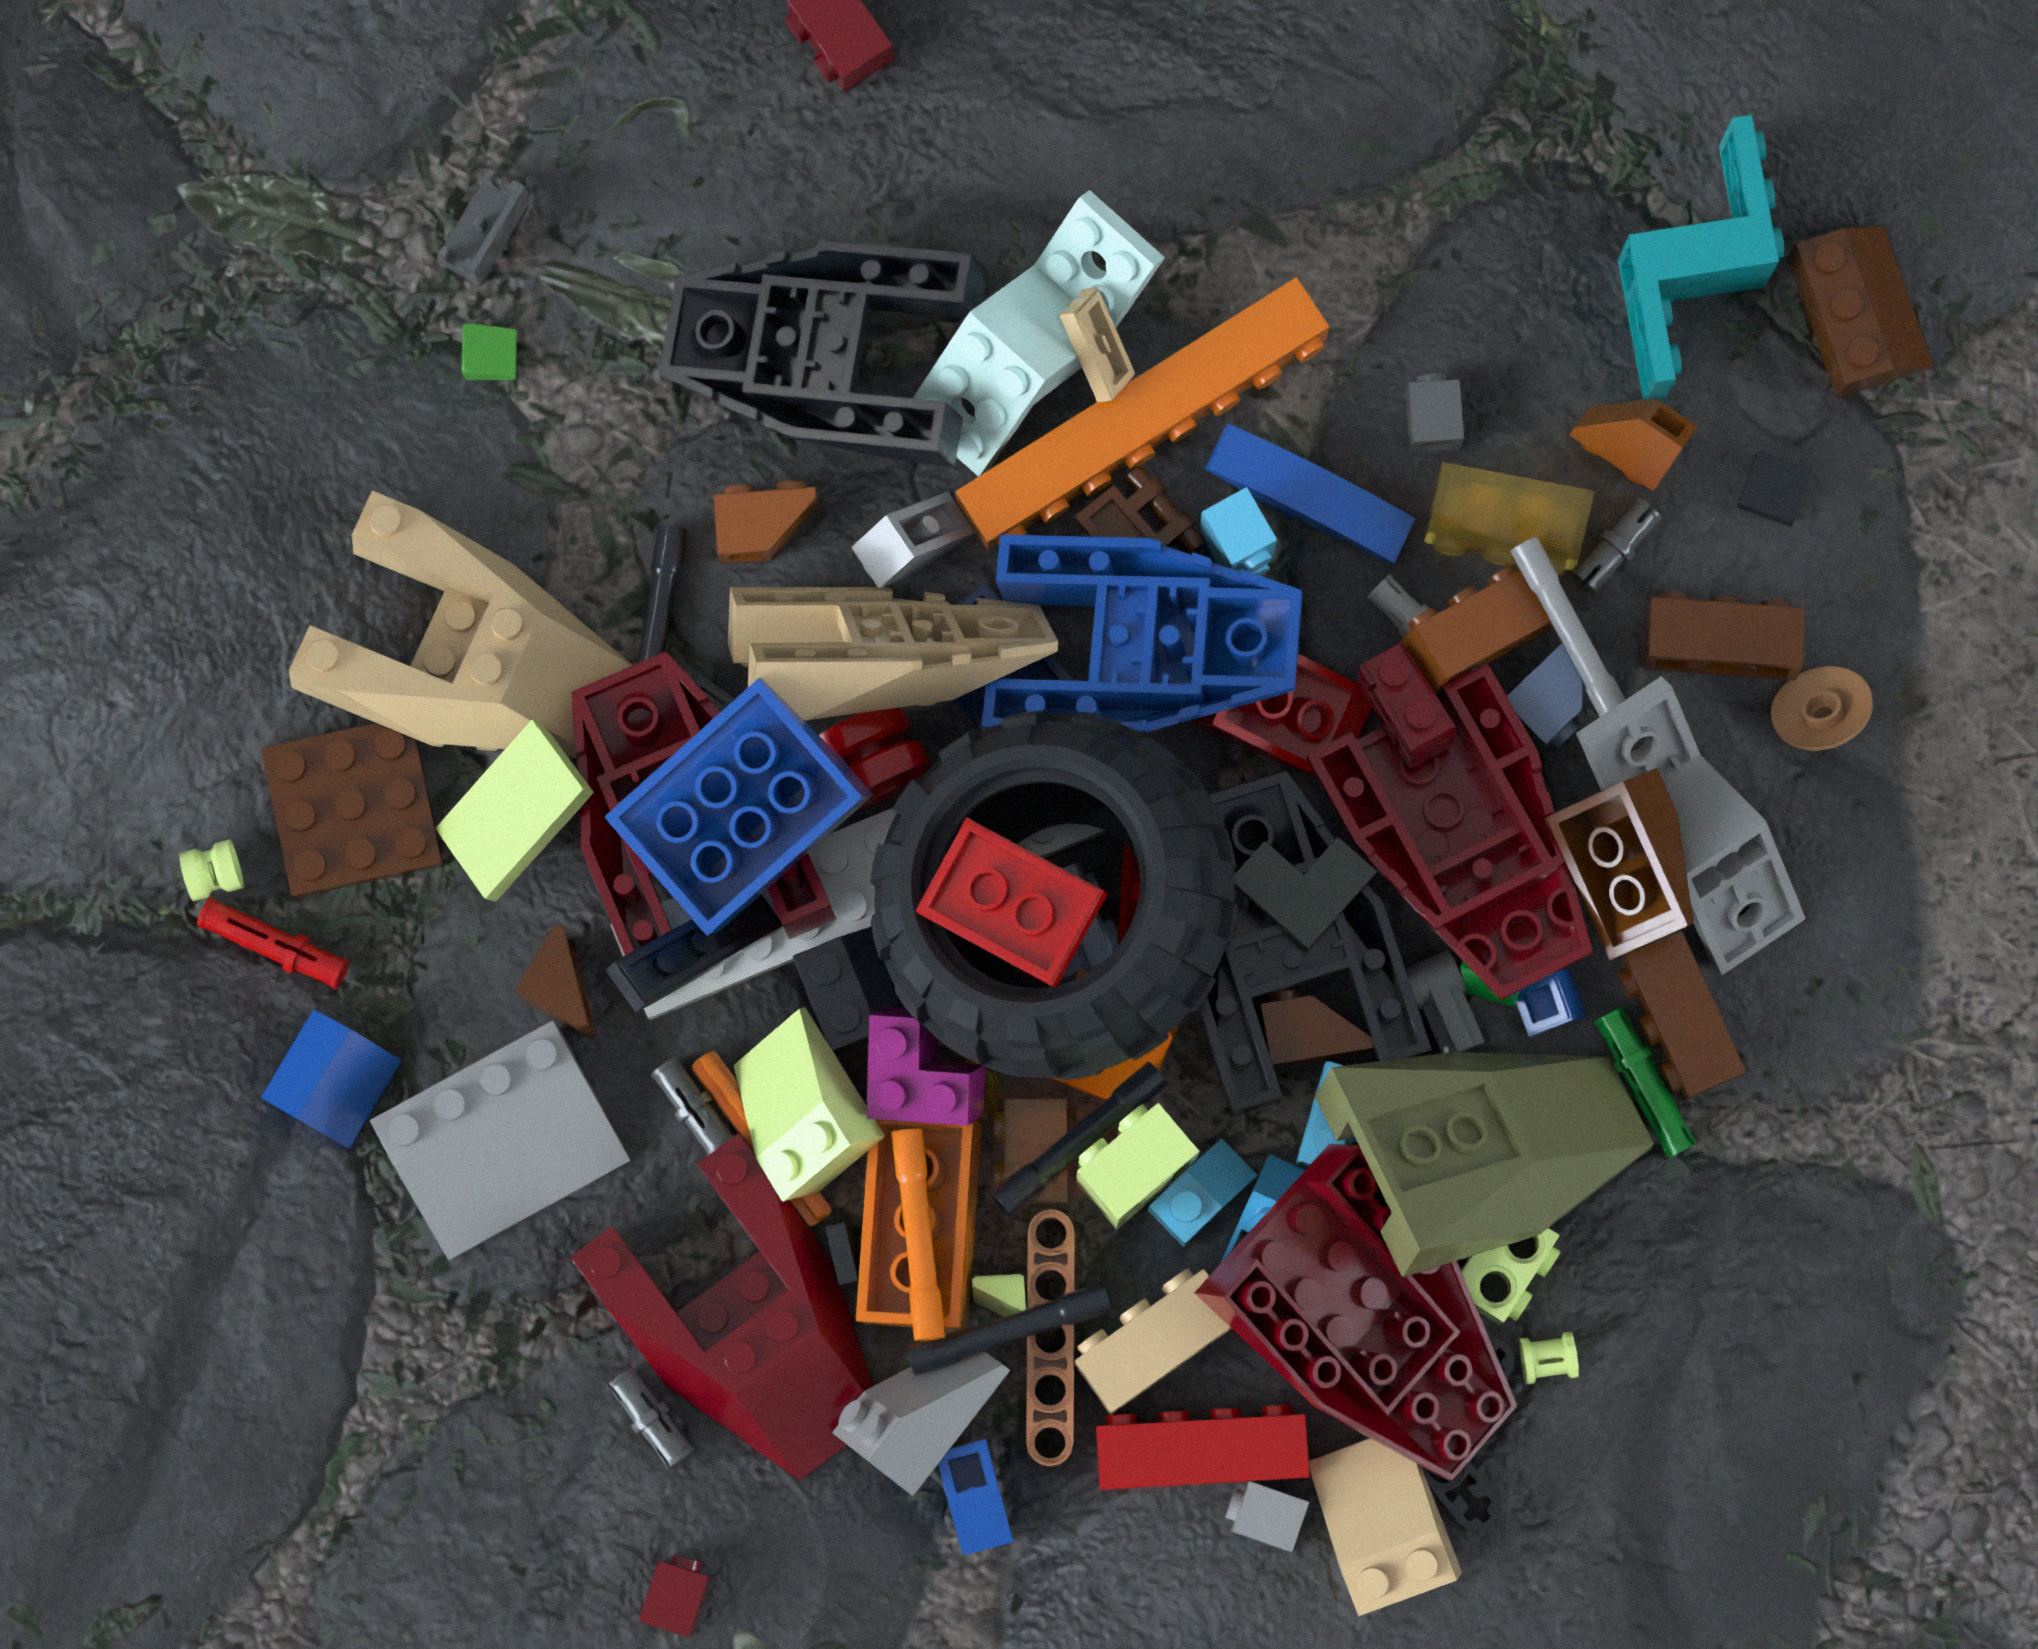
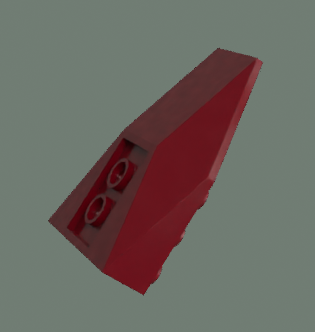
M1328 1144L1194 1293L1317 1409L1443 1479L1452 1481L1517 1407V1403L1457 1261L1402 1278L1380 1232L1392 1212L1360 1146Z

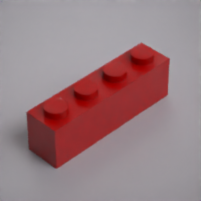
M1293 1405L1262 1407V1417L1247 1418L1241 1417V1408L1210 1410V1420L1195 1421L1189 1420V1411L1158 1413V1423L1137 1424V1414L1106 1416V1426H1096L1099 1490L1309 1478L1305 1414L1294 1415Z

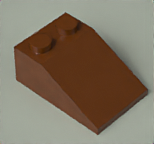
M1657 768L1622 781L1546 817L1609 960L1693 924L1679 815Z

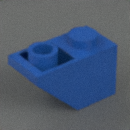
M986 1439L949 1449L938 1463L963 1556L1012 1543L1013 1539Z

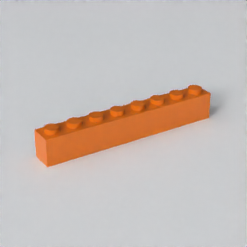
M1295 277L1128 382L1112 401L1096 402L956 490V503L988 552L999 546L1000 534L1028 535L1025 530L1040 519L1045 524L1056 520L1070 509L1068 502L1083 492L1090 497L1105 489L1113 481L1110 475L1127 465L1130 470H1133L1137 466L1149 461L1156 454L1153 448L1170 438L1173 443H1177L1192 434L1198 428L1196 421L1205 415L1213 412L1215 416H1220L1232 409L1241 400L1238 395L1251 386L1255 385L1258 390L1267 387L1283 374L1280 368L1297 358L1300 363H1304L1316 356L1325 348L1323 341L1328 337L1330 326L1298 278Z

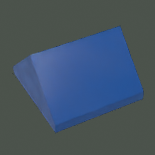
M313 1009L261 1098L346 1148L351 1149L403 1061L350 1028Z

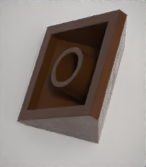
M564 925L555 926L551 929L515 991L526 1003L586 1038L595 1037L597 1033L573 937Z

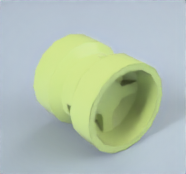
M230 839L215 843L211 850L201 852L197 849H191L179 853L182 874L193 902L208 898L212 891L218 889L231 892L244 888L241 867L234 845Z

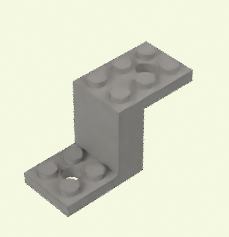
M1662 676L1576 733L1601 791L1655 768L1658 769L1679 815L1693 924L1711 965L1721 975L1806 919L1766 820L1700 755L1675 692ZM1643 738V744L1636 750L1631 751L1633 745ZM1749 904V909L1738 916L1739 912Z

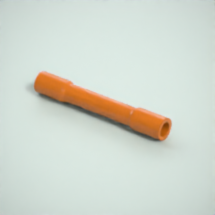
M921 1128L897 1130L891 1132L896 1178L899 1181L911 1283L909 1298L914 1341L945 1338L941 1293L936 1280L926 1190L927 1166L923 1130Z

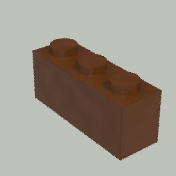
M1682 592L1661 593L1659 597H1651L1645 611L1643 670L1795 681L1803 667L1805 608L1791 607V602L1782 599H1768L1762 601L1761 605L1744 604L1741 603L1738 597L1728 595L1714 596L1710 598V601L1690 600V596Z
M1682 930L1630 952L1620 960L1623 969L1617 971L1619 982L1627 998L1630 1000L1636 997L1644 1016L1638 1018L1640 1028L1647 1043L1650 1046L1657 1044L1665 1060V1063L1660 1065V1071L1666 1086L1672 1094L1679 1091L1682 1100L1685 1101L1746 1073Z

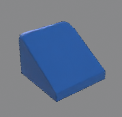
M1569 969L1560 970L1521 990L1516 1001L1529 1037L1578 1021L1587 1016L1573 975Z

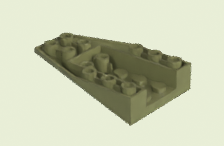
M1449 1052L1331 1067L1315 1098L1336 1141L1355 1136L1392 1212L1380 1232L1402 1278L1540 1235L1652 1148L1654 1143L1618 1073L1613 1067L1609 1056Z

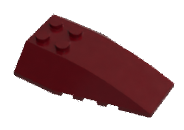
M1487 663L1443 685L1439 701L1456 726L1454 744L1414 768H1408L1398 752L1399 745L1393 744L1384 727L1357 740L1353 732H1350L1306 754V758L1355 846L1501 1001L1591 955L1593 950L1576 888L1573 886L1566 861L1546 817L1554 814V808L1544 782L1538 750Z

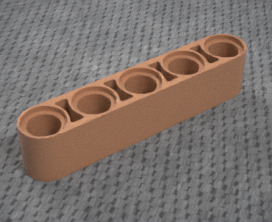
M1053 1209L1041 1211L1034 1216L1029 1224L1027 1309L1051 1302L1040 1297L1035 1287L1037 1280L1044 1273L1053 1272L1062 1276L1066 1283L1064 1294L1074 1291L1075 1232L1073 1223L1061 1211ZM1050 1220L1059 1222L1066 1230V1239L1063 1244L1052 1249L1042 1246L1036 1238L1038 1227L1045 1221ZM1074 1325L1059 1326L1065 1333L1066 1341L1062 1349L1054 1353H1047L1039 1349L1035 1341L1036 1334L1027 1337L1026 1444L1028 1453L1033 1461L1045 1467L1059 1466L1072 1453L1074 1443ZM1047 1376L1060 1379L1066 1390L1062 1401L1052 1406L1044 1405L1035 1395L1037 1383ZM1044 1429H1056L1061 1432L1065 1439L1063 1452L1055 1458H1045L1035 1449V1438Z

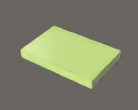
M532 719L435 829L482 896L487 900L496 902L594 792L542 722Z

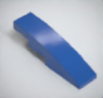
M1226 424L1205 467V470L1240 490L1247 487L1253 498L1286 517H1297L1335 540H1346L1386 564L1395 563L1416 519L1332 472L1231 424Z

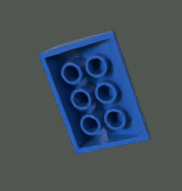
M758 678L604 817L706 936L720 932L871 798L873 794L846 762L762 678Z

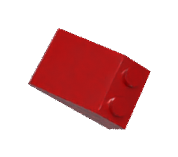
M1298 654L1295 691L1189 720V722L1227 741L1318 779L1306 758V754L1350 732H1353L1357 740L1371 707L1357 686V683Z

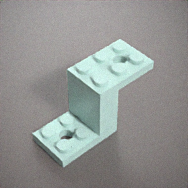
M1089 190L1078 198L1035 265L969 312L913 397L914 399L947 402L963 417L957 458L978 477L991 468L1032 406L1082 368L1059 314L1065 309H1070L1069 303L1073 299L1080 298L1078 294L1082 289L1097 287L1114 326L1117 328L1165 258L1092 191ZM1092 251L1099 253L1106 261V271L1099 269L1092 259ZM961 398H965L972 403L975 408V417L966 412Z

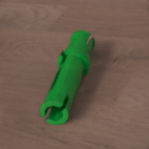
M1624 1006L1594 1021L1616 1063L1612 1064L1617 1073L1622 1072L1627 1083H1629L1650 1126L1656 1133L1666 1153V1157L1670 1158L1696 1144L1697 1141L1686 1126L1679 1109L1650 1058L1653 1055L1650 1046L1644 1047L1631 1024Z

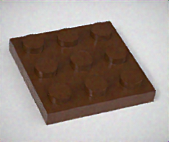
M378 723L261 748L290 893L294 899L444 866L417 739Z

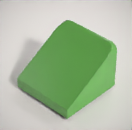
M463 323L462 373L465 379L516 380L517 330Z

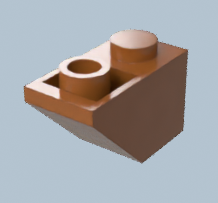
M1654 398L1590 407L1569 435L1579 441L1582 447L1590 454L1602 457L1622 470L1630 481L1644 485L1654 492L1698 426Z
M802 481L780 482L775 485V490L755 491V487L752 485H734L726 487L725 494L713 495L717 554L720 564L771 561L818 508L815 487L806 488L805 482Z

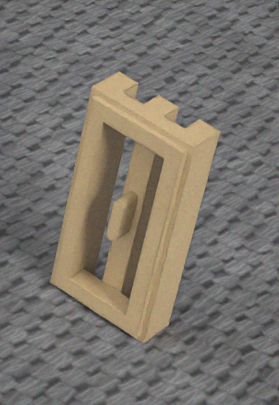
M1097 287L1082 289L1078 294L1079 299H1073L1069 303L1070 309L1063 310L1059 316L1097 403L1112 401L1132 379L1135 372L1100 291Z

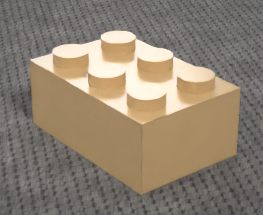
M1189 1268L1185 1269L1163 1285L1162 1290L1166 1296L1151 1306L1146 1298L1120 1316V1321L1124 1326L1108 1336L1104 1329H1101L1077 1346L1081 1356L1075 1360L1074 1365L1109 1415L1118 1411L1232 1329L1194 1293L1209 1277L1204 1269L1196 1275H1193Z

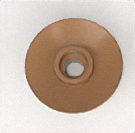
M1836 666L1817 667L1798 674L1795 681L1789 680L1780 688L1771 706V720L1778 736L1793 747L1811 751L1831 749L1848 742L1862 731L1873 711V697L1867 682L1857 673Z

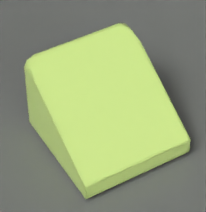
M1024 1275L975 1276V1278H972L973 1299L975 1303L1003 1317L1026 1310Z

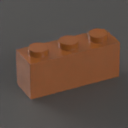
M1514 565L1508 566L1488 580L1490 586L1477 592L1475 587L1471 586L1448 601L1449 608L1438 614L1434 608L1427 609L1408 622L1411 630L1398 644L1404 643L1434 693L1442 690L1443 685L1487 663L1490 664L1546 634L1554 627L1538 596L1530 589L1521 570L1517 571Z

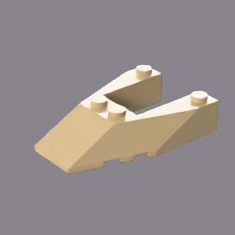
M372 491L351 535L353 554L444 591L443 596L411 666L309 625L289 668L291 688L437 747H443L444 744L472 746L477 747V750L487 751L506 749L533 719L542 722L568 757L577 758L575 755L571 692L633 665L514 564L426 513Z
M730 587L728 647L733 662L741 663V665L749 668L748 687L758 678H762L803 720L913 705L929 706L937 702L953 700L1058 651V640L1041 606L1037 604L976 598V605H952L945 601L944 594L924 592L923 601L892 598V589L885 587L880 589L878 587Z

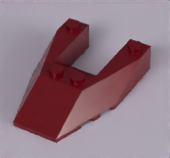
M667 652L658 654L571 692L577 770L594 792L580 807V847L625 956L673 930L652 880L656 876L604 816L720 713L707 695ZM809 853L767 889L789 940L837 920Z
M738 1133L698 1162L697 1165L760 1250L678 1312L613 1226L570 1258L668 1388L795 1478L802 1480L847 1446L846 1443L832 1432L838 1426L839 1417L844 1408L852 1401L858 1400L865 1390L873 1387L841 1285L838 1283L833 1261L788 1200L782 1202L757 1161L756 1156Z

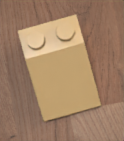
M1371 1438L1308 1461L1338 1564L1358 1616L1454 1582L1459 1578L1462 1573L1420 1465Z

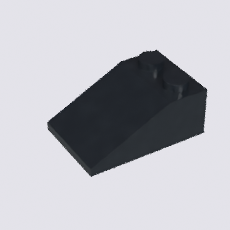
M872 926L840 936L793 955L825 1039L835 1056L869 1043L870 1014L886 1006L905 1007L895 993V985L884 960L878 956Z

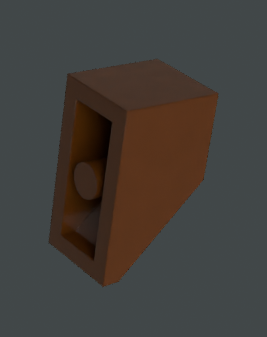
M1298 989L1268 994L1269 1002L1260 1004L1259 1014L1263 1037L1274 1069L1368 1054L1373 1050L1372 1039L1369 1035L1314 996L1300 997Z

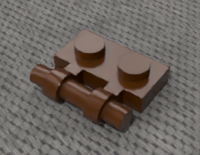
M1141 465L1137 466L1125 477L1136 490V493L1126 500L1115 485H1112L1075 516V522L1088 537L1153 538L1161 541L1162 545L1166 547L1179 541L1190 555L1192 552L1195 553L1206 542L1194 529L1196 522L1187 512L1181 513L1165 495L1167 488L1157 477L1152 479ZM1147 507H1150L1166 525L1157 534L1139 515Z

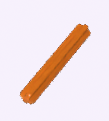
M714 1051L708 1052L694 1062L691 1066L692 1072L755 1155L738 1082L719 1055ZM820 1192L788 1200L808 1227L819 1224L831 1213V1207Z

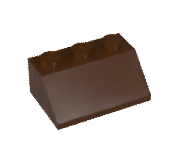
M1884 226L1842 228L1795 244L1787 260L1836 398L1931 369L1934 366Z

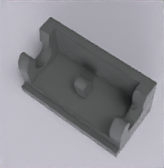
M488 169L485 173L481 185L446 244L441 247L436 259L437 263L481 286L530 203L525 186L512 180L511 184L504 182L492 169Z

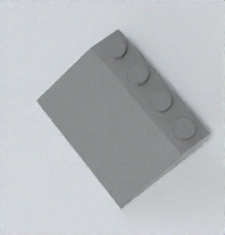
M553 1020L369 1120L393 1166L449 1261L631 1162L561 1030Z

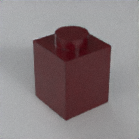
M673 1554L671 1563L658 1561L639 1622L685 1637H692L711 1580V1576L700 1573L703 1563Z

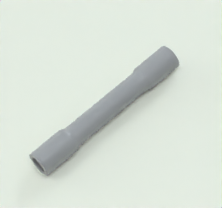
M1537 536L1516 546L1510 552L1530 589L1538 596L1586 686L1587 695L1599 717L1625 701V698L1615 679L1607 672L1561 587L1558 574Z

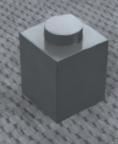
M1432 373L1418 376L1417 382H1409L1405 396L1410 453L1460 450L1464 441L1460 379L1447 380V375Z

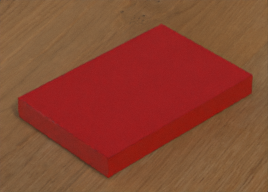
M966 817L915 912L1057 988L1108 893Z

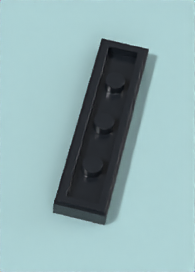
M761 894L720 932L706 936L694 920L690 919L615 961L606 972L637 1013L776 934L783 925Z

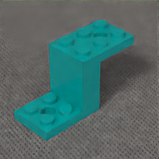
M1752 115L1732 118L1718 146L1732 219L1629 234L1619 256L1618 266L1643 400L1656 398L1664 403L1672 386H1675V375H1679L1682 372L1678 345L1669 344L1666 327L1673 323L1671 302L1764 288L1773 272L1777 270L1779 258L1784 257L1782 231L1780 227L1773 228L1769 210L1775 208L1774 186L1770 178L1764 179L1761 167V160L1766 159L1765 138L1762 130L1754 129Z

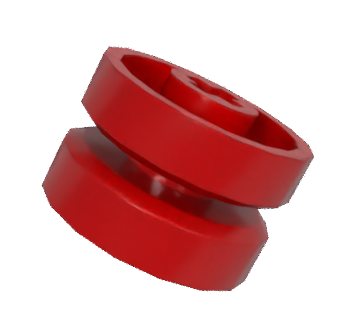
M903 707L858 713L819 735L846 762L873 794L854 813L881 802L906 788L912 779L917 781L932 766V762L921 741L906 740L900 742L911 728V722Z

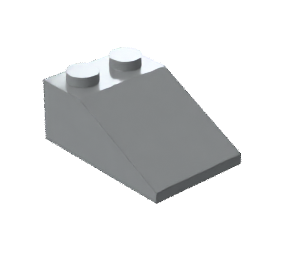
M984 1351L964 1357L957 1363L915 1376L912 1368L909 1367L865 1390L858 1400L849 1403L839 1417V1424L832 1433L905 1491L914 1496L1010 1370Z

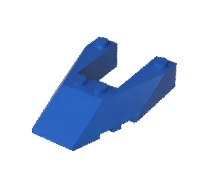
M1000 534L996 584L1004 601L1044 606L1095 607L1088 681L994 680L986 684L982 718L983 731L1001 724V720L1007 716L1045 710L1047 713L1077 714L1082 711L1117 720L1121 724L1140 733H1146L1295 691L1302 590L1243 569L1239 572L1215 564L1211 558L1193 552L1192 555L1166 547L1162 545L1161 541L1153 538Z

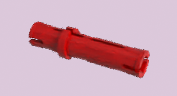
M210 897L205 902L197 920L199 928H205L242 947L283 964L282 970L288 973L301 972L329 985L335 990L339 988L347 974L350 964L348 959L341 958L310 944V938L301 933L295 937L257 918L220 903L213 897Z

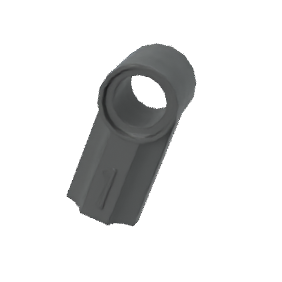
M1449 950L1442 951L1405 967L1418 1010L1422 1012L1440 1054L1467 1052L1485 1042L1474 1014L1470 1010L1463 994L1466 992V988L1457 964Z

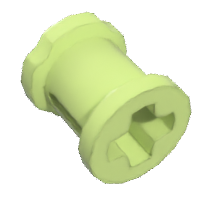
M1564 1332L1562 1337L1558 1339L1530 1342L1528 1337L1519 1339L1521 1367L1526 1385L1534 1384L1536 1378L1561 1374H1567L1569 1378H1577L1579 1376L1577 1351L1572 1332Z

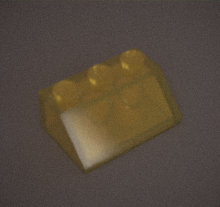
M1442 462L1434 485L1424 542L1435 544L1434 550L1442 554L1462 556L1464 555V550L1484 554V560L1490 563L1513 565L1515 559L1510 550L1537 536L1557 574L1562 575L1565 569L1573 571L1579 560L1594 491Z

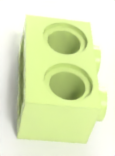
M1548 1228L1540 1235L1532 1237L1535 1242V1250L1533 1255L1527 1259L1515 1257L1510 1252L1508 1245L1470 1256L1462 1267L1461 1273L1477 1311L1498 1325L1503 1324L1508 1316L1517 1321L1533 1296L1525 1290L1536 1273L1545 1277L1561 1251L1553 1247L1560 1235ZM1497 1274L1505 1280L1507 1295L1503 1301L1494 1303L1483 1297L1480 1291V1282L1485 1275Z

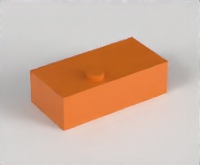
M875 1119L885 1137L868 1150L856 1321L866 1325L913 1327L909 1298L911 1283L899 1181L896 1178L891 1132L921 1128L923 1130L927 1166L926 1190L936 1280L941 1293L944 1328L946 1330L968 1329L982 1124L975 1121L968 1126Z

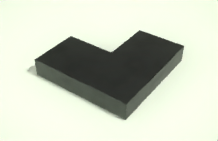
M1339 837L1336 838L1304 875L1264 841L1234 874V886L1308 950L1377 871Z

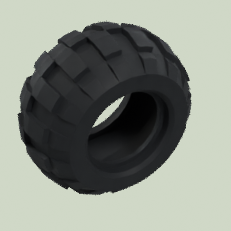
M1045 710L1019 713L1007 716L1001 720V724L992 726L977 734L971 730L950 743L938 753L941 758L928 769L918 782L912 779L901 793L891 810L896 815L888 830L884 844L878 843L872 864L870 884L875 886V914L871 918L873 938L878 956L884 960L895 985V993L905 1008L917 1022L923 1024L936 1038L946 1044L948 1048L989 1069L1022 1078H1059L1061 1080L1084 1078L1098 1075L1104 1069L1115 1066L1130 1058L1137 1060L1151 1052L1168 1039V1033L1191 1010L1196 1012L1216 982L1213 976L1221 961L1225 946L1228 947L1231 944L1238 907L1234 903V872L1236 870V863L1228 831L1223 827L1219 815L1211 802L1210 795L1194 774L1153 738H1149L1121 724L1117 720L1082 711L1077 714L1047 713ZM966 817L1017 845L1030 835L1048 827L1062 824L1093 826L1109 832L1121 840L1131 850L1139 863L1140 892L1138 904L1131 925L1121 943L1095 969L1078 979L1058 985L1057 988L1036 982L1024 976L1007 961L915 911Z

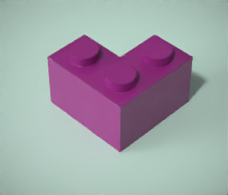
M886 1006L869 1015L867 1118L968 1126L984 1116L985 1066L972 1063L935 1061L936 1037L923 1024L917 1022L905 1007Z

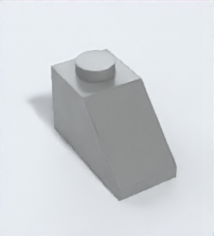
M945 492L885 515L851 548L863 564L865 571L880 589L912 576L968 540L976 532L950 493Z

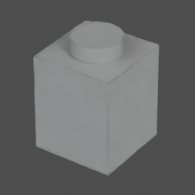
M1249 1481L1245 1491L1235 1488L1225 1518L1234 1521L1231 1532L1287 1552H1293L1309 1502Z

